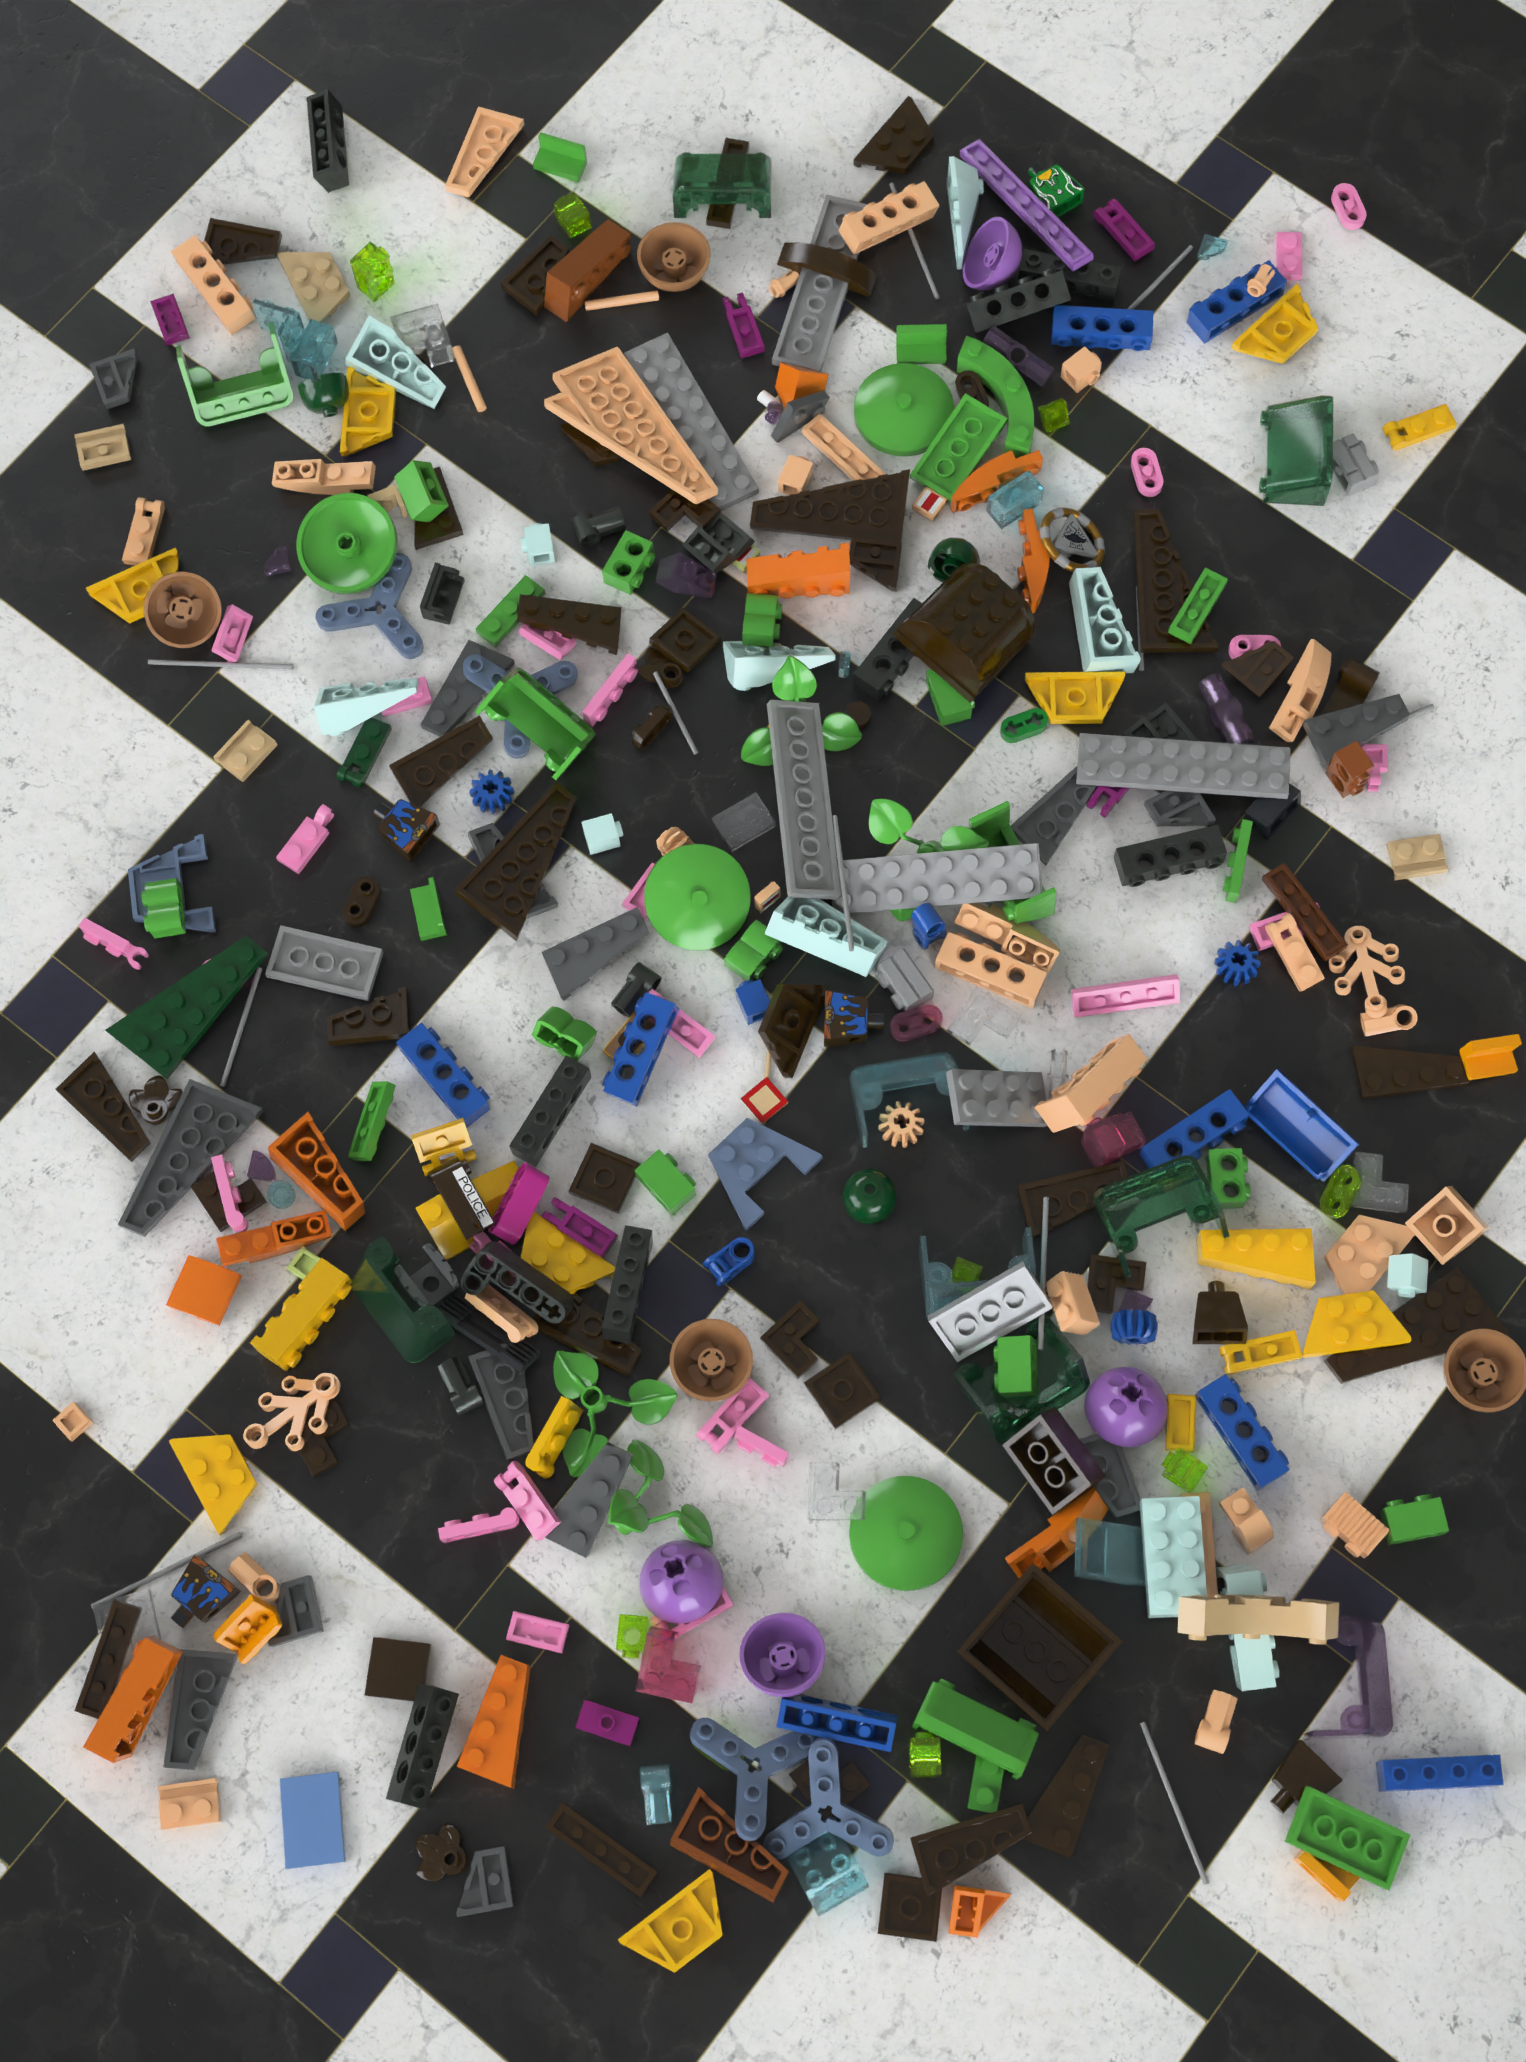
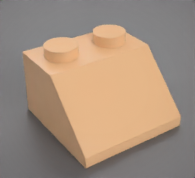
M1446 1186L1405 1222L1442 1265L1471 1245L1490 1228L1453 1186Z

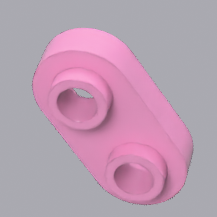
M1347 183L1337 185L1333 190L1331 202L1341 224L1350 230L1361 228L1365 222L1366 210L1354 186Z
M1149 448L1137 449L1131 458V468L1138 491L1146 497H1154L1161 492L1163 486V476L1157 456ZM1140 462H1145L1147 465H1146V466H1142V465H1140L1139 463H1140ZM1146 484H1152L1154 487H1147Z
M1238 635L1231 640L1228 653L1234 659L1272 641H1275L1280 646L1281 643L1276 637L1271 635ZM1244 644L1247 648L1241 649L1238 645Z

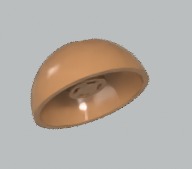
M670 222L654 227L642 238L637 250L638 264L644 277L655 287L668 292H680L696 285L707 272L711 255L710 246L705 236L693 226L679 222Z
M173 572L161 577L150 587L144 601V617L152 634L164 644L176 648H190L202 644L213 635L221 619V602L216 590L206 579L191 572Z
M704 1319L690 1324L679 1333L671 1348L670 1369L677 1385L686 1394L697 1400L717 1402L732 1397L744 1387L752 1371L753 1353L748 1339L739 1328L724 1320Z
M1491 1329L1471 1330L1459 1336L1451 1344L1445 1355L1443 1364L1445 1383L1453 1397L1465 1407L1487 1413L1501 1411L1517 1402L1526 1389V1357L1517 1343L1501 1332Z

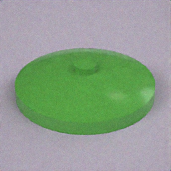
M910 363L888 365L870 374L860 385L854 401V419L861 436L875 449L894 456H914L926 452L954 411L952 394L947 384L933 371Z
M357 493L336 494L316 504L303 519L296 542L298 560L307 576L319 587L337 594H354L367 590L377 584L390 570L398 547L396 528L386 510L375 500Z
M706 844L683 845L663 855L651 869L644 889L646 914L658 934L675 946L688 950L715 948L731 939L745 922L750 907L749 882L739 863L725 851Z
M897 1476L877 1483L860 1498L851 1517L849 1539L856 1562L870 1579L892 1590L916 1591L937 1583L954 1566L962 1546L963 1527L956 1505L940 1487L919 1477Z

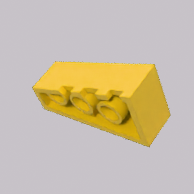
M1312 1228L1200 1230L1196 1237L1198 1265L1229 1272L1244 1273L1255 1278L1261 1277L1275 1280L1277 1283L1297 1285L1308 1290L1316 1283Z
M321 1258L299 1284L298 1289L300 1292L297 1295L295 1293L285 1300L282 1314L275 1318L272 1316L265 1324L267 1328L265 1334L261 1338L256 1335L250 1343L261 1355L286 1372L290 1367L294 1368L301 1360V1352L307 1344L311 1345L319 1334L318 1328L323 1322H328L335 1312L334 1306L340 1299H345L352 1288L350 1285L352 1280L347 1274Z

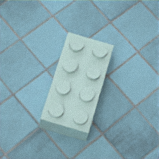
M1200 1497L1142 1498L1140 1501L1148 1618L1178 1617L1179 1597L1191 1595H1206L1207 1597Z

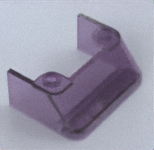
M1339 1616L1338 1638L1335 1639L1344 1646H1355L1360 1705H1352L1343 1710L1340 1716L1341 1730H1312L1305 1733V1739L1383 1737L1393 1727L1384 1627L1375 1619Z

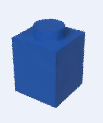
M760 979L742 982L735 989L736 999L747 1024L750 1025L763 1020L770 1001Z

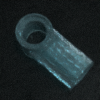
M669 1764L640 1766L641 1791L644 1793L646 1825L671 1823L672 1815L669 1796L671 1776Z

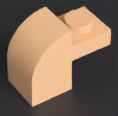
M1244 1487L1219 1503V1506L1234 1526L1232 1533L1247 1555L1274 1538V1532L1262 1510L1259 1511Z

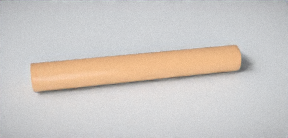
M658 290L585 301L586 311L658 301Z
M455 346L452 348L453 355L477 411L483 412L487 409L461 346Z

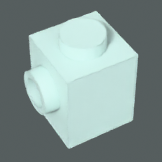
M535 523L529 527H524L525 537L520 539L523 553L528 552L530 566L555 562L549 523Z
M612 813L581 822L590 855L620 847L619 837L623 836L620 822H614Z
M1413 1253L1390 1255L1387 1288L1398 1292V1296L1413 1298L1416 1293H1427L1428 1260Z

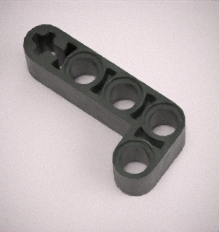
M492 1241L487 1243L475 1255L460 1280L462 1289L470 1295L479 1294L492 1281L551 1323L561 1322L574 1306L573 1296L567 1290L498 1242ZM487 1255L491 1256L493 1261L489 1260ZM509 1271L513 1272L516 1277H513ZM473 1275L477 1276L480 1282L477 1281ZM532 1287L536 1288L539 1294L534 1292Z

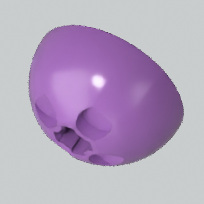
M1001 217L991 218L973 236L963 262V278L967 286L977 290H993L1009 282L1018 271L1022 260V243L1016 229L1007 220Z
M1116 1367L1102 1373L1090 1385L1084 1402L1086 1418L1092 1429L1104 1440L1122 1447H1137L1154 1440L1163 1430L1168 1415L1167 1399L1161 1385L1147 1372L1133 1367Z
M689 1540L667 1542L656 1548L644 1562L639 1579L641 1597L648 1610L661 1620L671 1623L694 1621L707 1614L717 1603L723 1589L722 1568L714 1554L697 1542Z
M776 1613L760 1619L746 1632L740 1646V1663L745 1676L755 1688L774 1697H791L810 1688L819 1678L826 1657L825 1643L818 1628L806 1618L792 1613Z

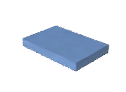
M339 1772L280 1779L285 1869L345 1862Z

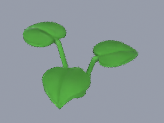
M791 655L787 657L772 682L775 695L785 701L806 702V698L811 697L817 687L815 676L803 662ZM842 712L830 714L824 719L823 725L821 724L824 749L846 750L854 746L862 738V733L856 721L848 714ZM769 727L760 728L747 738L741 750V759L743 761L760 766L773 765Z
M875 799L871 803L869 829L872 836L880 843L892 844L901 837L903 840L919 846L917 854L988 848L990 844L988 839L965 826L949 828L943 834L941 844L935 840L924 843L923 840H917L904 834L912 828L913 820L910 812L903 805L889 799ZM916 908L890 911L898 921L904 922L911 918V914Z
M557 1351L553 1367L556 1387L568 1399L575 1400L580 1397L582 1404L588 1409L587 1415L589 1416L591 1426L590 1432L582 1428L572 1431L563 1448V1457L572 1477H580L602 1448L609 1442L605 1436L596 1434L594 1417L595 1413H600L606 1408L607 1402L632 1407V1415L635 1420L644 1425H653L662 1421L667 1416L677 1399L676 1391L661 1381L644 1379L630 1387L629 1396L632 1401H625L605 1395L598 1387L594 1386L599 1378V1367L594 1359L582 1353Z
M633 1439L627 1448L628 1452L634 1454L630 1465L638 1474L645 1476V1482L635 1496L625 1489H619L615 1492L610 1504L608 1523L615 1525L616 1529L623 1535H628L632 1531L636 1533L644 1532L649 1524L671 1517H678V1525L686 1536L707 1548H712L713 1538L709 1522L705 1515L692 1505L685 1504L681 1507V1511L675 1510L650 1519L647 1518L646 1509L637 1501L650 1485L652 1479L655 1481L663 1479L664 1466L658 1454L650 1446Z

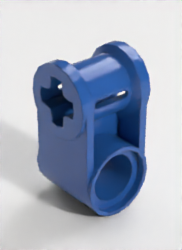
M924 903L912 912V932L923 950L928 949V945L934 941L946 938V924L930 903Z
M738 1237L708 1257L702 1265L705 1269L708 1268L717 1279L716 1284L718 1287H721L754 1261L755 1249L748 1238ZM741 1246H746L750 1249L749 1254L744 1258L735 1255L736 1249Z

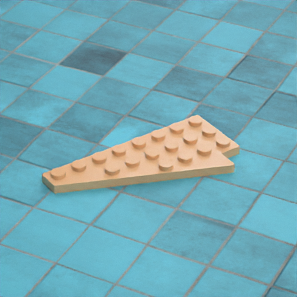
M618 346L553 373V381L561 393L544 399L546 409L694 504L718 495V487Z

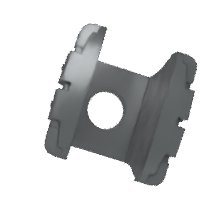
M430 1243L424 1245L423 1249L431 1261L409 1277L400 1264L394 1269L401 1285L424 1311L432 1309L459 1287V1281L453 1269L438 1250L436 1251ZM430 1277L439 1280V1287L434 1292H428L424 1289V1282Z

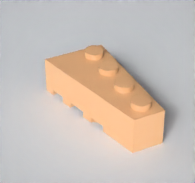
M1130 1034L1113 1039L1088 1060L1090 1064L1074 1072L1071 1075L1072 1080L1051 1092L1053 1095L1052 1099L1039 1102L1035 1109L1053 1133L1078 1124L1085 1126L1095 1118L1093 1114L1097 1110L1103 1109L1111 1102L1109 1098L1112 1095L1119 1093L1126 1087L1125 1082L1128 1079L1135 1077L1142 1071L1140 1067L1148 1059Z

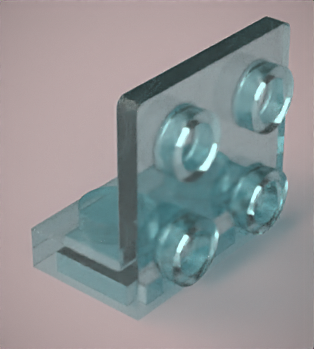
M254 299L252 305L260 328L270 332L268 323L273 322L287 361L297 364L308 341L300 313L290 307L283 308L268 300Z
M828 1831L786 1857L818 1917L869 1887L861 1868L844 1839Z

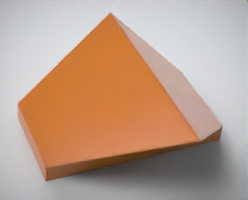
M780 362L775 388L783 408L790 401L823 390L825 391L829 374Z
M953 1886L948 1934L978 1938L980 1930L1012 1894Z

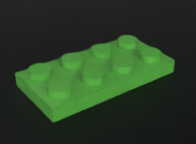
M965 393L911 472L910 478L947 498V501L951 503L953 494L965 479L976 470L1008 423V418Z
M1306 1786L1284 1842L1390 1891L1410 1834L1312 1787Z

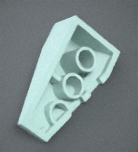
M953 156L949 157L947 191L957 270L963 267L978 208L979 194H983V179H978L976 168Z
M368 316L345 358V366L355 368V371L367 377L369 375L374 377L378 382L394 387L396 392L435 409L446 386L420 361L409 346L405 345L391 327Z
M742 641L723 642L727 678L734 688L742 691L750 690L751 687H760L772 683L774 676L783 666L789 655L803 662L809 669L832 662L836 656L829 647L796 645L794 649H789L786 646H782L781 643H774L773 647L742 645Z
M418 678L389 680L383 683V686H377L374 681L355 688L353 683L320 688L314 709L322 735H341L345 731L413 695L418 689Z

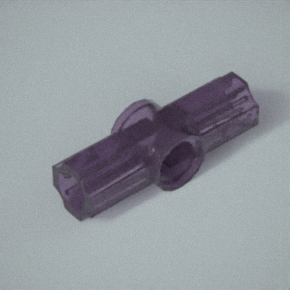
M994 325L982 341L998 351L1015 369L1041 387H1043L1055 370L1029 351L1024 345L1019 344ZM1015 350H1022L1025 353V358L1020 363H1015L1011 360V354Z
M1220 674L1207 676L1199 683V688L1209 705V712L1213 723L1217 728L1221 727L1229 743L1252 744L1254 738L1243 719V710L1238 699L1230 695Z

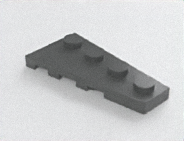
M1400 694L1305 719L1303 727L1323 768L1330 764L1335 752L1356 740L1361 746L1369 743L1377 735H1383L1407 721L1410 714Z
M638 907L542 952L563 1001L571 996L570 993L576 988L586 984L590 980L589 978L600 969L603 970L610 965L611 961L619 954H624L649 934V930Z
M506 1343L501 1344V1346L504 1347V1348H505L506 1346H509V1345L506 1344ZM488 1350L468 1356V1361L507 1462L529 1454L534 1446L525 1370L521 1373Z
M180 1649L183 1653L177 1664L164 1768L195 1770L236 1663L237 1654Z

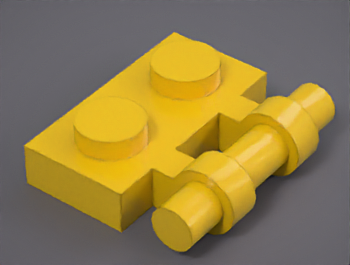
M463 1118L411 1135L420 1163L428 1160L432 1162L422 1166L425 1176H428L429 1171L455 1157H458L460 1161L465 1159L466 1162L477 1159L474 1149L466 1152L462 1150L472 1146ZM452 1152L455 1153L454 1156L440 1160L439 1158L440 1156Z

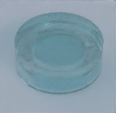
M278 1180L269 1186L267 1198L275 1208L285 1209L295 1201L296 1192L289 1182Z

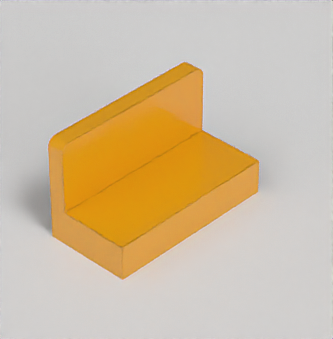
M1519 1034L1474 1040L1462 1047L1459 1052L1468 1080L1516 1073L1518 1068L1512 1051L1522 1044Z
M1303 1850L1293 1859L1339 1902L1346 1900L1351 1894L1350 1889L1360 1878Z

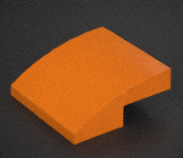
M188 1255L166 1306L192 1315L199 1320L220 1326L242 1275L206 1260Z

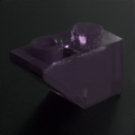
M680 552L660 559L656 583L674 593L711 598L714 594L717 574Z

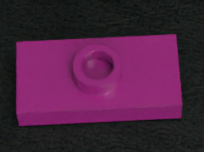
M174 293L150 301L166 346L190 338Z
M584 1700L575 1728L631 1747L640 1718Z

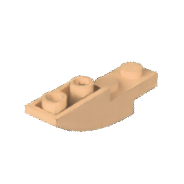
M322 459L278 461L274 464L272 485L286 490L311 494L336 495L353 493L357 489H373L376 466L372 461L325 464Z
M1315 639L1310 640L1287 684L1291 688L1269 727L1286 742H1293L1304 720L1313 718L1329 677L1331 652Z
M980 903L962 904L954 921L955 924L1002 945L1001 951L1010 953L1026 963L1037 964L1048 973L1060 952V949L1041 932L1026 922L1016 924L1014 920L1009 921L1003 909L994 904H991L990 908Z

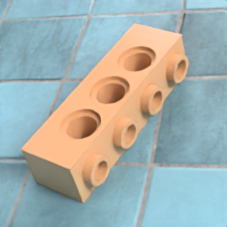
M925 181L917 185L912 183L898 194L891 193L883 201L878 203L871 202L857 213L855 211L848 213L843 217V222L838 231L853 255L933 218L940 205Z
M194 235L171 251L177 264L231 335L256 319L252 312L255 308L247 296L242 298L238 292L241 290L233 277L227 278L224 274L227 272L226 268L219 259L214 260L211 254L213 251L205 240L200 242L196 235ZM206 263L204 267L197 268L199 264ZM220 281L217 286H211L212 283ZM228 300H234L230 305H224Z
M958 932L955 934L947 933L935 961V968L1032 1009L1047 976V972L1043 971V968L1037 964H1026L1018 961L1019 959L1010 953L1001 954L994 951L992 946L986 943L977 944L970 941L966 935ZM963 954H970L973 956L974 959L970 962L963 961L960 958V956ZM987 964H994L998 967V970L990 972L986 970L985 966ZM1018 974L1023 980L1021 982H1014L1009 976Z

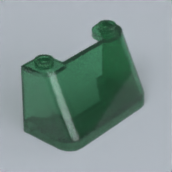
M685 152L676 157L673 179L674 218H686L689 209L693 208V211H698V204H746L747 211H752V208L759 212V218H771L772 160L766 154L761 152L755 154H692Z
M1321 395L1268 405L1266 411H1261L1260 426H1264L1265 431H1267V470L1265 478L1261 477L1259 482V493H1263V503L1324 506L1333 476V396Z
M382 1235L367 1247L353 1276L351 1286L356 1296L402 1357L408 1362L419 1363L456 1336L448 1320L437 1307L428 1305L413 1313L392 1286V1283L397 1280L394 1275V1266L400 1260Z
M1047 1314L1044 1316L1043 1350H1038L1039 1319L1031 1321L1025 1332V1335H1030L1037 1340L1038 1394L1035 1396L1005 1398L999 1394L994 1384L995 1373H998V1362H993L984 1369H981L977 1363H966L953 1373L956 1382L998 1443L1003 1444L1036 1417L1056 1406L1058 1410L1085 1393L1090 1385L1082 1356Z

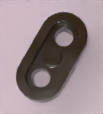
M963 371L958 374L955 380V388L959 399L961 400L966 393L989 407V400L979 376L973 371ZM967 384L972 386L970 389L964 388Z
M665 705L655 706L650 711L646 722L643 725L639 724L631 734L633 738L632 744L639 750H644L668 724L673 711Z
M364 876L355 882L342 911L348 925L361 927L369 921L381 895L380 885L375 878ZM364 886H371L369 891H362ZM353 909H360L358 914H351Z

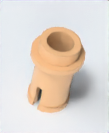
M1261 265L1255 277L1248 281L1247 291L1250 295L1259 297L1266 292L1267 284L1275 275L1274 269L1268 274L1272 268L1271 266Z
M789 270L779 279H773L769 285L771 294L776 298L785 296V292L797 284L800 276L798 272Z

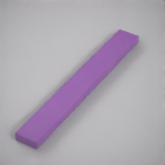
M980 139L960 150V157L967 164L977 169L978 175L1072 271L1093 260V253Z

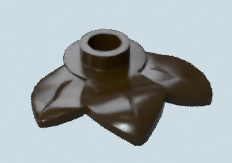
M648 647L645 656L646 665L638 668L640 675L649 682H657L653 675L657 671L665 687H678L683 681L682 669L660 651Z
M157 1075L146 1082L144 1090L132 1089L129 1093V1103L134 1111L141 1113L144 1121L152 1125H158L166 1120L168 1111L176 1107L182 1095V1089L169 1090L166 1080Z
M444 1823L439 1831V1836L424 1834L416 1839L417 1851L420 1857L424 1859L416 1871L420 1878L428 1881H438L446 1874L457 1875L466 1867L467 1854L461 1847L460 1832L453 1825ZM454 1854L455 1862L450 1865L448 1859L450 1855Z

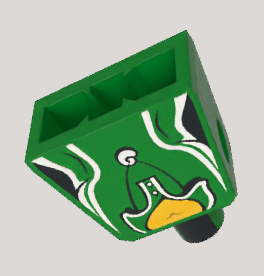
M1036 163L1028 170V174L1032 178L1029 181L1028 188L1057 217L1083 202L1085 188L1059 165H1054L1044 170L1039 163Z

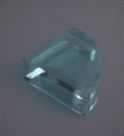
M1204 234L1197 259L1208 260L1209 257L1223 253L1227 247L1228 240Z
M840 652L839 677L848 678L850 652Z

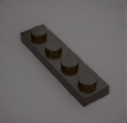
M725 138L706 218V225L731 228L749 151V141Z
M118 1599L113 1600L74 1711L99 1719L115 1689L143 1608Z
M564 1803L560 1805L545 1827L639 1897H642L658 1873Z

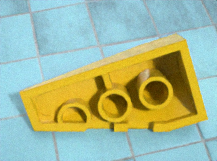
M515 1161L471 1180L492 1218L518 1170ZM441 1194L416 1207L419 1216L446 1261L469 1249V1245L475 1241L473 1237L468 1240L465 1239Z

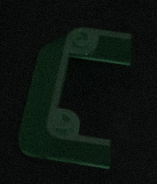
M1184 1155L1104 1186L1098 1189L1093 1197L1112 1250L1126 1278L1131 1276L1125 1255L1134 1251L1138 1246V1238L1135 1232L1186 1212L1189 1219L1198 1224L1215 1220L1224 1239L1230 1237L1223 1209L1198 1161L1192 1156Z

